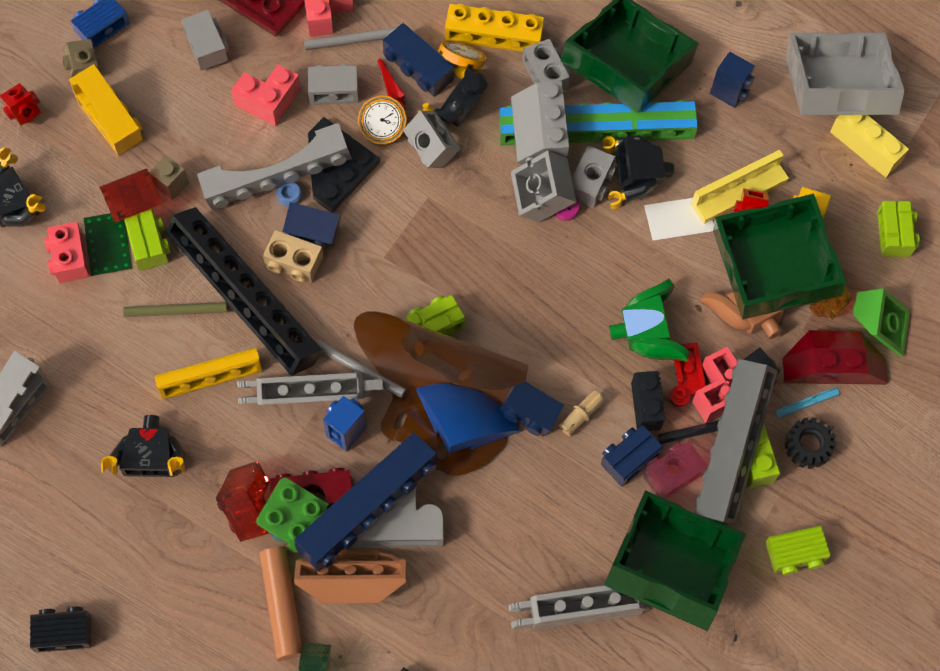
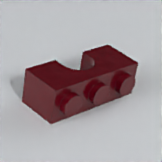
M332 468L329 472L325 473L305 471L302 475L298 476L285 473L276 475V478L269 479L271 494L280 479L288 478L310 493L317 492L322 494L326 499V503L329 504L327 509L352 488L350 470H345L344 468Z

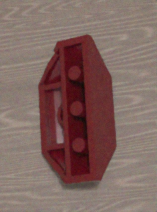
M809 330L782 358L784 383L886 385L888 383L885 358L861 331Z

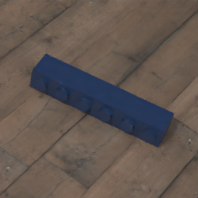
M413 432L294 539L296 550L318 572L324 566L326 568L331 566L337 559L338 553L344 548L349 549L352 547L360 533L364 530H370L377 523L378 517L383 512H390L404 493L406 495L411 493L423 476L428 477L433 473L437 466V453Z

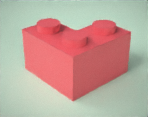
M304 0L310 37L333 34L331 14L354 11L353 0Z
M277 64L266 82H263L244 72L231 90L234 105L276 126L301 90L299 74Z
M728 346L706 357L702 364L703 374L710 384L696 391L692 403L705 423L723 415L725 396L730 390L732 371L737 365V360Z

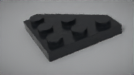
M323 117L308 132V143L316 136L315 131L331 126L333 123ZM343 130L341 131L352 159L347 160L342 165H333L317 174H311L313 199L331 213L344 202L380 163V157Z

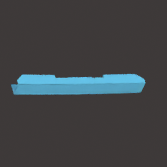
M838 387L782 407L776 410V414L780 419L841 394L837 389Z

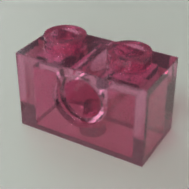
M690 441L682 445L676 443L667 450L668 454L661 459L657 456L645 465L647 468L643 477L656 495L667 499L704 474L708 465ZM675 465L679 468L680 472L676 474L671 473L667 466Z

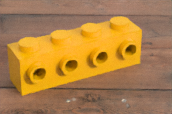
M449 4L445 24V40L523 52V48L541 42L544 17L534 14H518L512 11L491 10L486 7L477 8L464 4Z

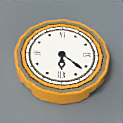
M444 40L441 42L438 50L446 60L461 67H468V64L474 65V69H481L486 61V56L481 51L457 41Z
M380 95L369 99L363 104L359 111L358 124L361 133L367 140L374 144L387 145L401 138L404 133L403 129L407 125V117L404 108L397 100L389 96Z

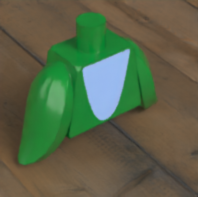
M670 278L658 285L643 290L630 299L626 307L621 309L624 323L609 325L611 339L627 338L629 350L635 351L645 358L688 362L690 352L684 346L670 340L662 304L670 296L675 286Z

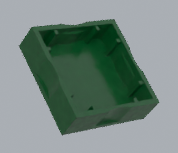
M612 0L601 10L595 19L584 24L565 41L560 61L639 113L692 63L699 43L672 25L659 20L633 0Z
M814 193L780 201L764 208L746 209L715 217L713 233L742 320L843 295L846 280L835 250L827 238L825 222Z
M645 490L604 586L708 631L718 612L728 584V576L738 557L745 533L711 518L694 514L681 505Z

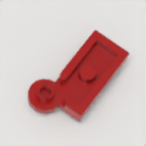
M698 342L680 344L690 352L688 362L673 360L678 386L671 390L669 399L677 407L688 404L690 396L695 395L696 391L705 387Z

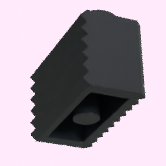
M658 371L636 372L633 375L631 387L637 429L644 425L648 431H660L666 419L664 416L665 407H663V392H661V378Z
M74 606L66 608V612L56 613L55 609H41L39 614L30 615V648L36 653L91 648L90 613L87 610L83 611V607Z

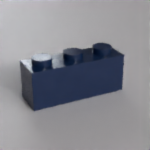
M402 23L383 39V54L389 62L396 63L405 76H411L424 92L428 91L435 97L454 80L455 67L406 24Z

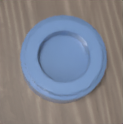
M286 182L280 184L277 188V199L285 207H289L290 202L299 204L302 199L301 188L295 182Z

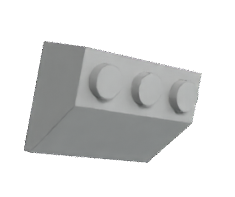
M562 81L535 83L511 96L517 164H525L527 158H535L547 150L568 157L569 142Z

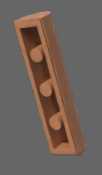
M273 547L262 550L259 556L277 661L305 656L287 550L285 547Z

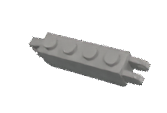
M359 372L256 378V380L237 381V387L240 388L257 386V397L242 396L238 398V404L258 403V405L335 401L340 400L343 395L349 400L352 398L364 399L365 397H371L370 390H384V380H370L369 373Z
M607 586L535 595L530 597V601L508 605L509 612L518 613L529 610L531 612V618L516 619L511 622L512 628L533 627V630L641 615L643 611L649 610V605Z

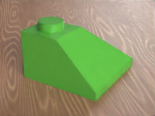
M884 288L857 292L853 315L872 336L899 357L904 356L910 310Z

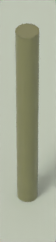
M227 302L123 307L124 317L227 312Z

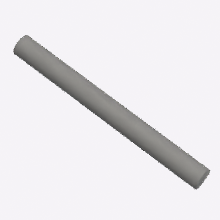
M397 27L304 40L305 50L384 39Z
M317 340V344L322 349L321 353L356 373H369L370 380L383 379L384 389L400 398H403L407 389L321 340Z

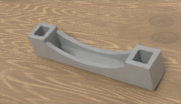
M339 123L315 131L316 136L306 147L292 157L275 165L250 171L223 170L220 165L198 173V179L206 202L211 209L223 208L233 201L245 200L255 193L270 191L280 184L292 183L305 175L317 174L327 167L344 164L352 158Z

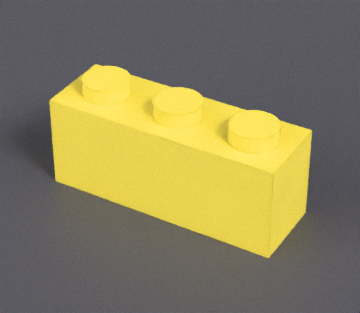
M839 115L830 131L885 178L902 163L909 150L908 147L868 115Z

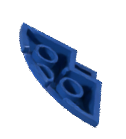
M433 384L416 389L436 435H440L448 454L470 447L472 450L519 433L516 423L506 419L503 416L504 413L498 410L500 405L477 390L451 384Z

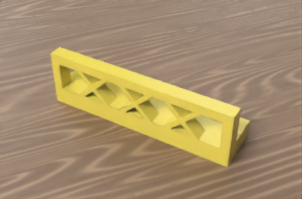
M778 150L695 191L691 205L702 222L705 224L714 220L717 216L734 210L736 200H741L743 188L768 193L786 184L789 177L780 166L784 156L782 152Z

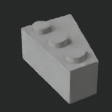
M15 350L0 373V447L5 444L51 386L41 368Z

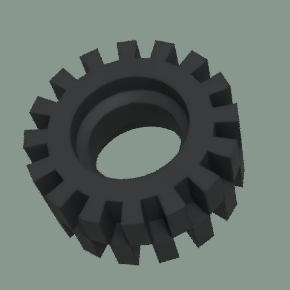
M808 417L803 418L801 422L800 420L797 421L787 434L786 443L784 444L785 449H788L786 454L788 457L792 455L793 459L791 461L794 464L797 461L800 462L799 467L804 468L805 465H808V469H813L816 465L818 468L823 463L825 464L834 452L833 449L836 446V442H833L836 438L835 434H830L832 430L830 426L827 428L823 426L825 424L823 420L817 423V418L812 417L810 421H808ZM807 434L815 436L819 440L820 448L815 452L806 451L801 445V437Z

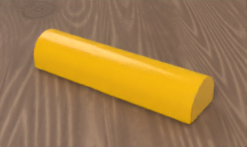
M254 347L157 374L154 377L161 399H167L260 373L263 370L257 348Z

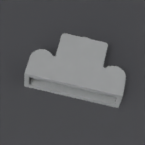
M415 487L408 495L404 493L390 512H383L378 517L377 523L370 530H364L357 536V541L352 546L443 547L442 511L432 504L424 505L419 510H416Z

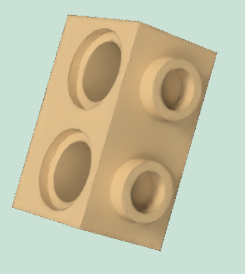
M275 230L263 254L265 266L271 272L277 274L282 272L290 275L296 281L312 283L322 262L323 251L321 246ZM279 252L286 253V255L283 257L275 256ZM303 260H307L310 262L305 266H301L298 264Z

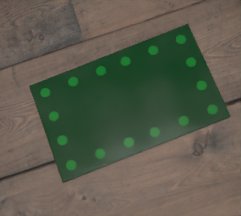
M123 211L83 218L91 276L132 269Z

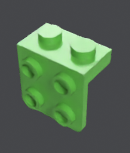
M282 478L257 517L256 523L261 528L286 542L285 548L287 550L297 553L294 539L320 517L329 504L288 478Z

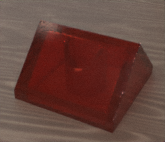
M147 168L100 186L102 195L115 223L162 204Z

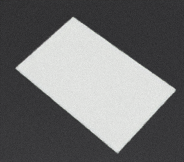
M693 198L644 205L652 240L711 232L714 228L713 220L705 224L702 222L691 205Z

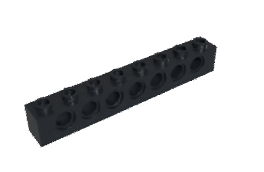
M196 207L172 215L166 229L167 235L286 371L293 376L314 366L322 351L321 347L211 225L206 217Z

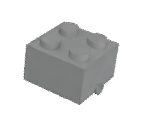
M547 150L535 158H527L525 164L511 171L518 212L521 217L540 222L576 203L567 157Z

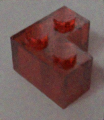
M258 461L231 469L216 497L218 508L224 512L229 521L231 531L237 535L240 542L269 534L268 531L256 523L257 517L266 504L263 496L270 483Z

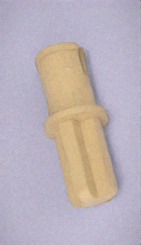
M592 391L578 406H573L574 410L558 424L559 428H563L562 431L570 437L584 421L588 422L590 420L589 416L604 402L602 395L597 391Z

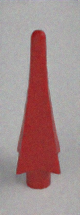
M379 58L377 62L382 73L387 96L397 100L405 110L404 105L406 103L404 97L406 95L389 73L383 60Z

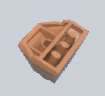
M342 550L337 554L338 557L331 566L327 568L324 566L319 572L306 559L296 560L294 584L323 604L380 603L406 583V559L397 558L382 550Z

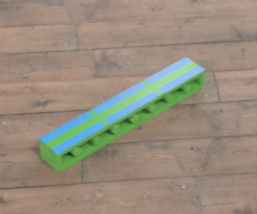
M653 101L648 103L639 113L625 104H614L611 102L598 105H590L588 103L564 105L569 143L603 142V139L607 136H611L617 141L618 138L640 135L647 141L694 139L697 131L695 101ZM512 105L499 108L500 145H515Z

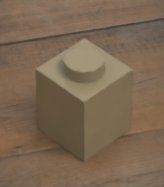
M167 155L149 172L154 187L171 200L189 183L185 169Z

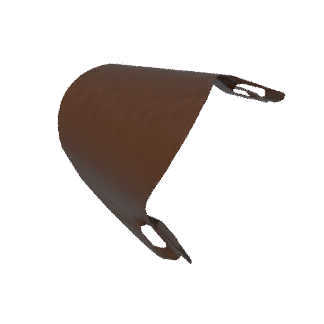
M367 311L357 316L354 321V330L359 345L378 373L407 389L403 398L395 394L392 395V401L381 422V431L389 440L402 443L414 432L437 453L442 439L440 435H436L416 391L419 387L433 384H451L468 387L485 394L501 406L510 388L524 383L527 379L528 364L390 314ZM402 412L407 413L403 426L396 430L394 424L398 415ZM507 437L472 450L470 447L451 454L447 452L443 460H440L437 456L436 470L449 475L468 474L480 468L503 448Z

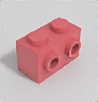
M78 222L47 227L48 237L44 238L46 250L48 253L51 252L52 260H48L50 274L55 275L59 283L90 277L83 234Z

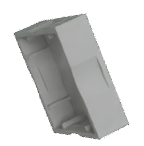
M885 32L846 34L789 33L785 57L800 115H899L905 90L898 69L892 62V52Z

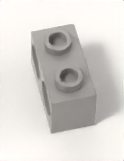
M550 39L523 48L522 62L534 84L562 81L563 91L568 90L571 72L568 66H564L560 61L561 53L557 46H553Z

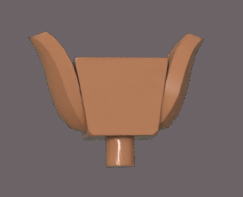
M709 292L699 299V302L711 309L722 321L734 329L746 330L749 334H754L763 329L769 339H773L782 333V329L777 322L782 318L784 310L742 320L733 292L727 294L726 297Z

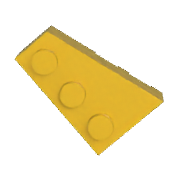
M94 64L69 79L79 106L118 156L143 141L140 132L143 130L141 124L135 117L131 118L125 103L117 98L111 85L106 82Z

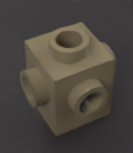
M91 39L66 43L64 48L65 56L62 57L65 71L69 70L70 78L93 64L96 68L100 66L99 54L97 51L94 52Z

